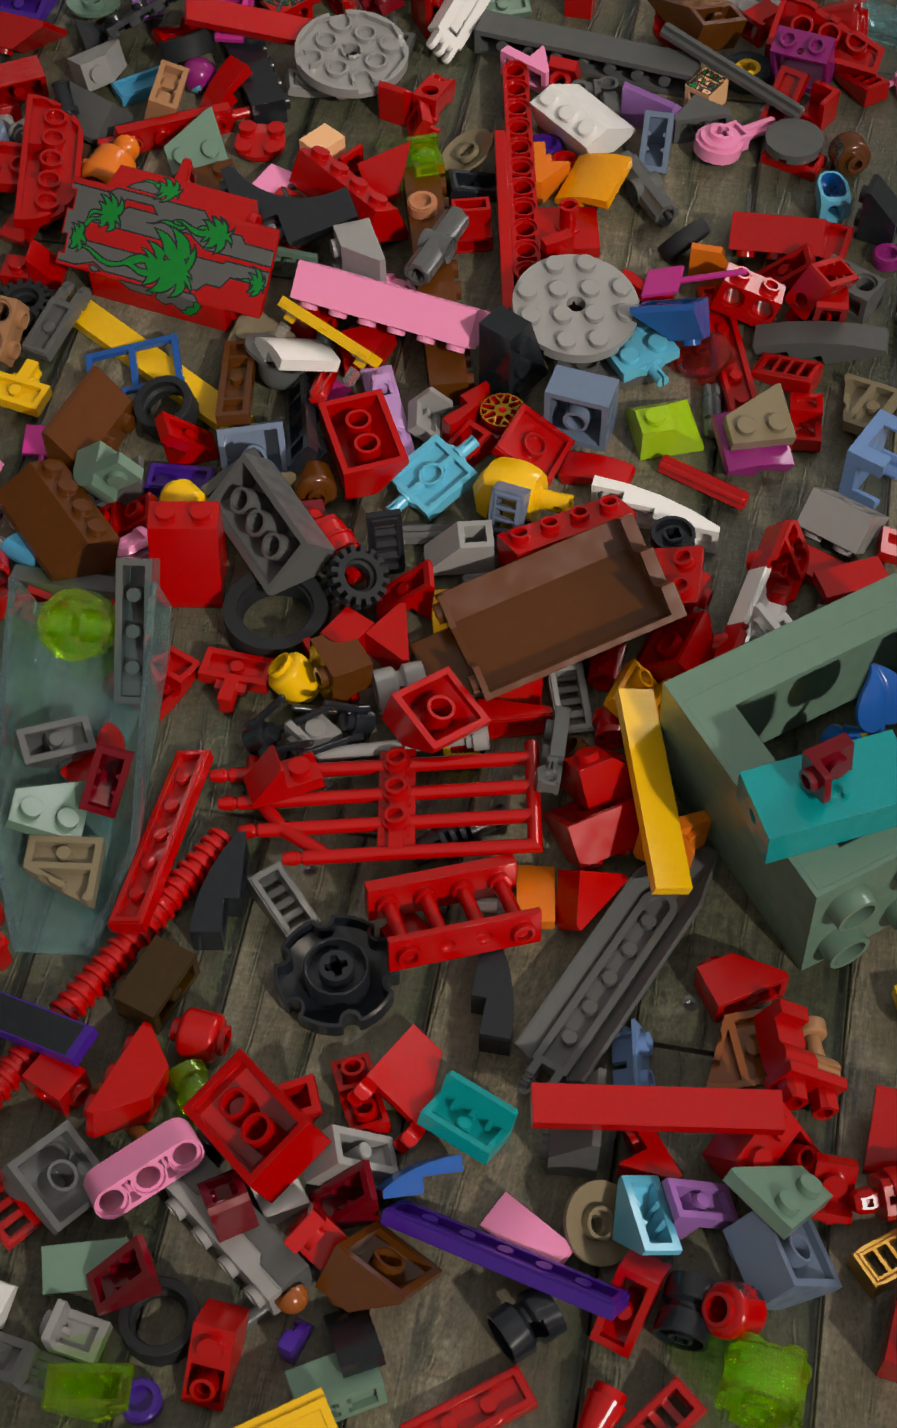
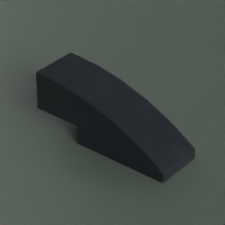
M238 832L224 847L211 866L201 886L190 926V936L194 950H225L228 917H243L249 860L246 832Z
M504 949L479 955L471 992V1013L483 1015L479 1030V1051L510 1056L514 1020L513 987Z

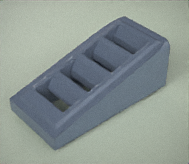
M500 480L493 486L488 520L492 519L495 549H497L496 533L500 534L509 531V529L498 527V522L511 525L513 528L524 525L531 489ZM502 500L516 502V507L503 504ZM500 510L515 514L514 519L500 515Z

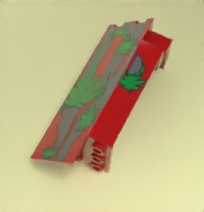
M120 165L108 184L73 176L71 188L74 189L75 193L73 208L67 207L62 229L63 233H67L66 243L62 250L58 251L55 263L89 272L93 295L228 332L233 322L238 320L240 314L257 319L260 318L265 305L280 240V232L278 229L261 225L262 216L259 214L257 200Z

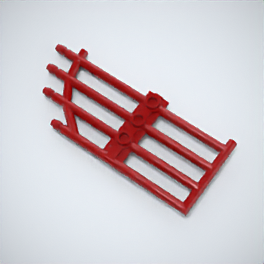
M533 739L527 740L524 743V751L431 757H417L416 749L405 750V747H390L389 751H380L378 760L318 763L323 777L379 774V788L307 792L256 808L268 823H258V825L244 824L237 828V833L246 832L247 839H254V837H282L303 850V852L289 851L282 853V864L287 866L542 853L541 791L537 792L535 787V775L537 768L540 767L539 743ZM254 755L248 756L246 758V767L210 771V781L214 783H226V781L244 782L243 777L258 761L259 757ZM525 766V780L416 786V772ZM526 794V809L416 815V800ZM240 795L236 798L234 796H225L218 799L219 810H254L249 795ZM378 803V817L286 822L276 810V808ZM527 824V838L416 844V830ZM377 832V846L329 849L309 837V835Z

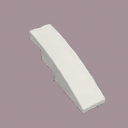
M594 476L590 502L598 500L603 496L616 494L636 512L638 527L649 530L652 529L653 524L658 519L665 516L685 518L695 528L696 538L694 546L701 545L704 552L716 554L720 533L718 525L662 495L628 483Z

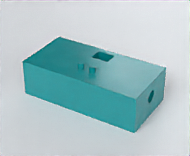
M892 729L852 740L854 742L852 770L838 779H832L831 800L824 804L818 800L813 792L808 793L801 784L799 771L802 766V755L739 772L736 799L765 864L897 827V738Z

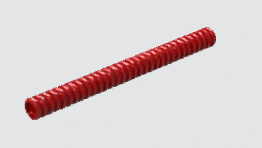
M211 827L207 831L208 835H203L200 839V844L198 843L193 846V852H188L185 855V860L179 861L177 864L178 869L170 871V877L167 878L147 932H115V938L110 937L107 940V947L102 946L98 950L99 956L93 955L90 959L91 964L83 966V973H77L74 976L75 982H69L66 985L67 991H60L57 995L58 1000L50 1002L49 1010L79 1021V1017L84 1018L87 1015L86 1009H92L96 1005L94 1000H100L104 996L103 990L109 991L112 987L111 981H118L120 978L119 973H125L128 969L127 964L135 962V955L138 954L140 949L145 945L148 946L151 938L160 934L159 929L163 930L167 926V921L173 920L175 917L174 912L182 910V903L187 904L191 899L190 895H195L198 892V887L202 886L211 866L232 838L222 829ZM17 1044L15 1047L10 1046L7 1049V1056L2 1055L0 1057V1110L3 1108L1 1103L3 1101L8 1102L11 1099L10 1093H16L20 1089L19 1083H25L22 1075L41 1053Z

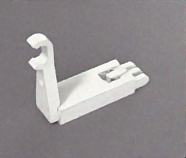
M444 0L427 28L432 34L426 42V46L430 50L434 49L433 53L437 57L442 56L441 61L445 65L450 63L456 52L462 50L491 0Z

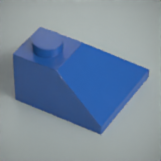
M708 297L650 300L630 307L631 315L669 340L682 341V346L700 345L701 339L710 336Z

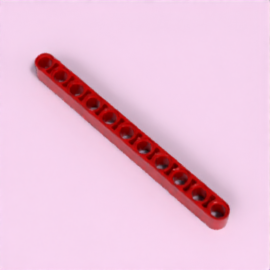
M519 60L508 61L502 68V101L504 130L507 136L514 288L521 275L533 264L541 261L528 66Z

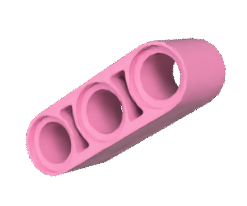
M178 1117L163 1122L87 1172L84 1177L83 1186L95 1213L100 1218L106 1220L122 1216L195 1169L204 1158V1148L191 1124L186 1119Z

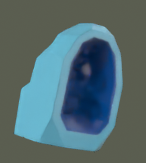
M824 171L820 174L815 187L818 218L841 224L850 214L851 193L849 185L843 175L837 171Z

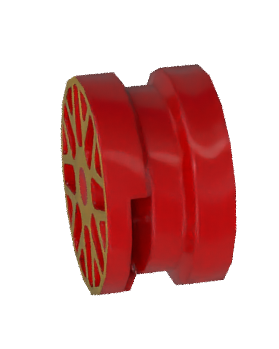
M509 393L490 395L480 405V425L493 433L497 442L517 408L523 402L517 396Z

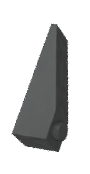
M116 558L113 703L151 704L160 595V558Z

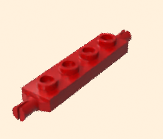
M227 101L115 126L113 136L96 139L97 145L100 146L106 143H113L116 137L120 135H130L139 143L141 153L163 148L209 107L213 109L221 135L234 132L235 121L252 118V113L249 105L233 109Z

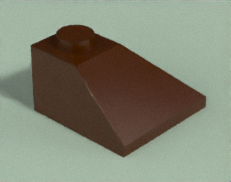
M375 1221L335 1246L315 1287L325 1294L333 1305L343 1308L347 1312L400 1305L439 1278L443 1270L385 1226Z

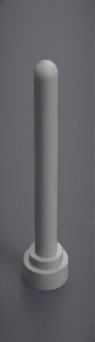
M488 726L445 748L467 745V749L474 748L475 752L490 750ZM398 739L342 745L316 754L315 758L319 762H331L380 756V751H389L390 747H405V750L413 748L402 746Z

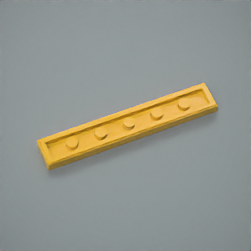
M618 688L614 696L652 895H689L693 886L654 690Z

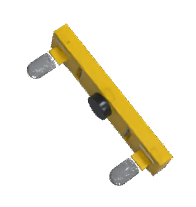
M282 296L277 305L287 311L283 317L285 320L293 324L296 319H300V322L303 321L318 331L316 338L331 348L334 343H337L356 355L357 357L353 364L362 370L367 363L378 369L383 359L285 296ZM280 321L273 333V337L286 338L292 327ZM350 366L343 378L344 385L347 387L354 386L361 372Z

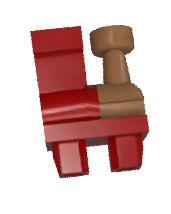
M778 998L753 1017L764 1071L768 1074L763 1078L765 1089L782 1090L783 1102L791 1111L800 1110L809 1103L812 1118L826 1121L839 1112L837 1096L846 1091L848 1086L846 1078L841 1077V1065L834 1059L825 1056L822 1041L827 1037L825 1020L819 1016H808L807 1007Z

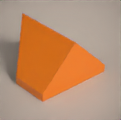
M692 242L688 276L724 271L728 263L724 257L725 249L719 246ZM719 278L697 281L696 283L716 285Z

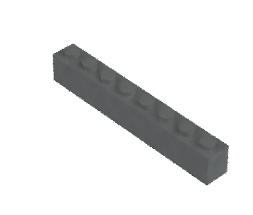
M490 10L484 11L475 28L476 54L500 59V50L509 45L531 56L541 46H545L548 63L551 55L576 60L579 62L582 77L599 79L602 76H613L618 79L619 85H624L626 81L647 91L684 98L685 84L700 72L701 61L684 51Z

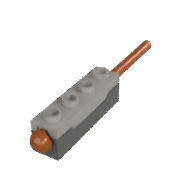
M102 1082L92 1088L91 1094H97L102 1086ZM142 1124L124 1129L134 1141L149 1132ZM204 1153L203 1160L195 1169L165 1187L169 1197L165 1201V1205L179 1222L186 1218L194 1227L190 1232L204 1250L210 1247L215 1250L220 1256L216 1259L217 1263L230 1279L233 1280L238 1276L246 1285L243 1291L257 1309L260 1310L265 1305L274 1317L281 1311L290 1315L301 1312L308 1303L309 1295L307 1288L314 1283L309 1265L298 1253L295 1255L283 1243L284 1238L254 1206L253 1208L260 1226L219 1243L197 1184L222 1174V1171Z

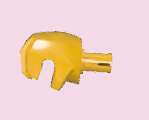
M509 457L494 459L480 473L473 484L476 509L484 518H487L489 514L492 488L499 480L531 489L525 518L527 522L537 521L542 510L561 513L571 509L574 505V496L572 494L549 490L546 474L535 465L520 459ZM502 500L503 504L516 507V502ZM503 511V516L514 519L515 514ZM500 523V527L510 530L513 527L508 524Z

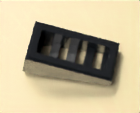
M448 169L446 174L447 195L444 196L449 198V205H451V199L489 196L490 202H496L495 174Z
M391 509L366 513L368 551L371 548L377 551L373 556L375 559L382 556L385 561L380 564L381 568L388 566L389 573L386 575L403 573L405 571V553L401 510ZM394 525V526H391V527H384V528H377V529H375V527Z

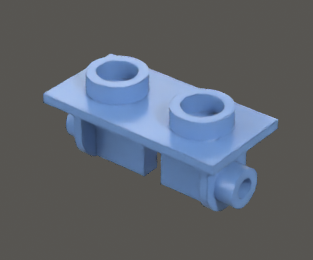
M635 1018L631 1019V1029L623 1026L612 1042V1063L614 1066L627 1064V1068L612 1070L613 1085L656 1086L655 1077L649 1063V1056L654 1054L653 1039L651 1034L646 1032Z

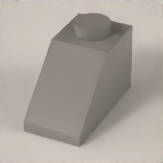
M118 38L67 58L75 84L91 92L114 82L127 67Z
M331 1124L323 1129L322 1132L332 1142L303 1171L305 1183L322 1186L364 1159L370 1162L374 1182L385 1180L398 1172L393 1138Z

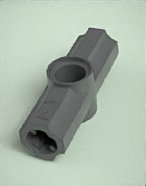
M629 150L620 153V155L632 157L633 166L623 182L626 186V193L630 203L633 206L641 205L655 224H659L660 227L670 225L672 220L678 216V207L665 192L660 174L657 171L649 172L636 154H632Z
M452 206L450 209H445L432 229L425 228L422 231L418 240L417 250L404 267V275L409 278L412 284L422 287L423 284L429 283L442 263L449 264L453 259L457 242L469 226V217L463 212L462 208Z

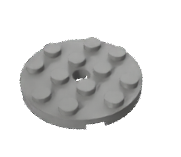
M346 9L345 14L330 16L328 12L316 17L299 32L294 47L295 64L301 77L312 88L340 100L367 98L378 95L379 80L396 85L404 76L409 61V46L404 40V33L389 19L364 10ZM353 52L357 53L356 55H349L348 58L346 57V55Z
M588 254L552 255L533 264L518 279L513 291L511 311L531 322L539 347L544 350L543 355L568 363H591L613 356L619 352V348L631 340L635 333L638 319L630 314V307L639 304V299L629 279L611 264ZM575 302L583 310L578 312L572 311L568 306Z

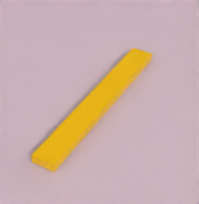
M92 300L88 303L87 308L81 311L82 313L73 326L104 350L147 340ZM158 347L136 352L139 375L147 381L165 375L176 376L174 359ZM129 354L115 357L130 368ZM182 365L185 382L199 403L198 418L215 431L216 428H222L217 427L215 417L218 390ZM169 396L181 406L183 405L184 399L182 396ZM251 415L250 424H253L254 420L253 416Z

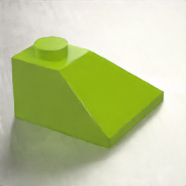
M687 399L625 408L624 414L640 461L660 458L664 455L673 456L704 451V445Z

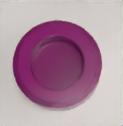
M891 243L877 245L873 249L871 257L873 267L882 272L896 271L897 246Z

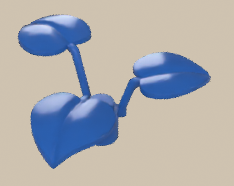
M870 663L868 676L859 694L855 708V720L858 726L831 724L822 733L821 743L844 732L852 740L862 738L861 733H880L885 730V724L893 725L897 723V674L884 666Z

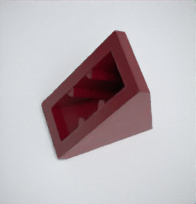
M98 742L78 809L115 819L135 752Z
M361 1160L308 1195L310 1203L315 1200L342 1230L372 1224L375 1221L380 1222L378 1198L369 1160Z
M234 1169L197 1184L219 1243L260 1226L244 1182Z
M144 1235L134 1236L86 1274L97 1315H105L163 1293Z

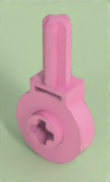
M769 116L743 126L736 120L726 124H707L701 127L695 135L694 152L700 159L713 165L724 166L733 164L738 161L742 151L748 150L750 140L766 134L767 128L775 122V118Z

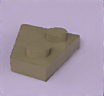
M781 383L773 385L730 412L722 422L730 451L791 445L796 439Z
M29 835L23 869L25 874L88 908L95 909L107 845L104 837Z

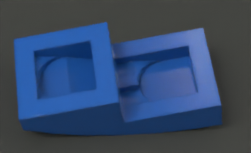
M451 1153L435 1156L401 1169L375 1188L377 1198L388 1199L424 1194L423 1176L462 1172V1155Z

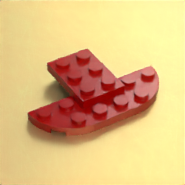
M29 93L27 94L22 143L0 141V192L16 193L14 228L36 229L39 226L60 219L66 214L67 207H73L75 193L71 185L73 176L81 177L83 130L75 115L71 116L61 110L62 104L50 98Z

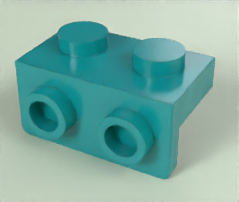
M451 1070L445 1076L441 1091L420 1111L417 1124L486 1166L509 1140L519 1112L515 1107Z

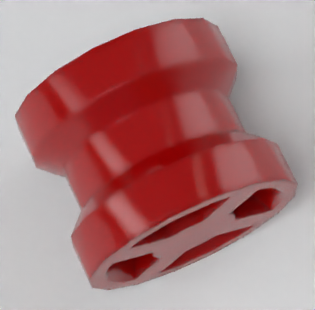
M606 707L594 711L592 714V726L596 729L594 732V744L608 750L624 747L619 719Z

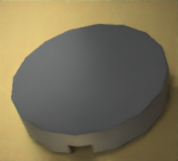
M787 118L774 122L767 128L764 139L766 152L777 161H779V158L786 160V164L804 165L818 158L819 153L822 152L824 143L823 133L815 124L798 118Z

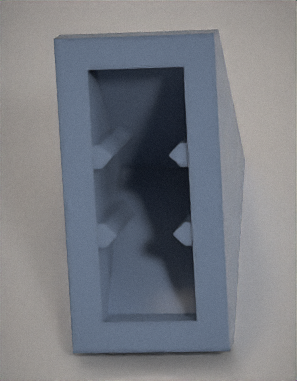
M645 110L639 159L649 172L657 171L661 174H667L675 113Z

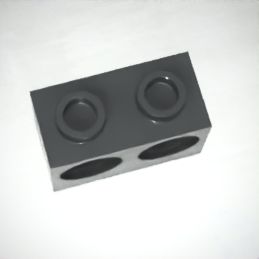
M833 253L830 258L835 257V256H838V255H836V254ZM842 258L859 277L858 281L848 290L849 311L847 317L863 324L882 303L887 280Z

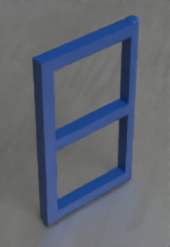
M174 333L86 354L87 373L96 361L129 354L132 386L121 388V390L126 395L137 393L145 383L140 384L136 352L172 344L175 375L185 381L178 335Z

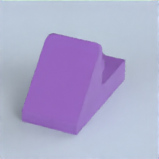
M666 1178L662 1181V1189L679 1240H682L699 1227L725 1229L739 1220L727 1184L677 1178Z

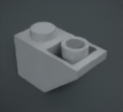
M492 519L456 522L424 545V560L429 559L432 562L434 576L472 574L494 570Z

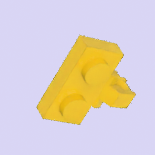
M27 358L18 373L9 374L0 371L1 407L39 418L53 392L51 386L40 383L42 372L40 371L38 361Z

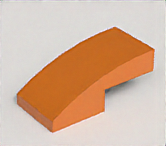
M517 865L516 900L521 910L540 907L542 911L541 929H554L555 868L554 866Z

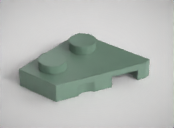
M802 1165L733 1167L723 1179L783 1240L820 1211L833 1197L820 1180L810 1174Z

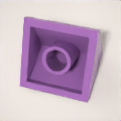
M626 81L622 87L621 117L630 125L642 130L645 110L675 113L676 116L683 108L672 101Z

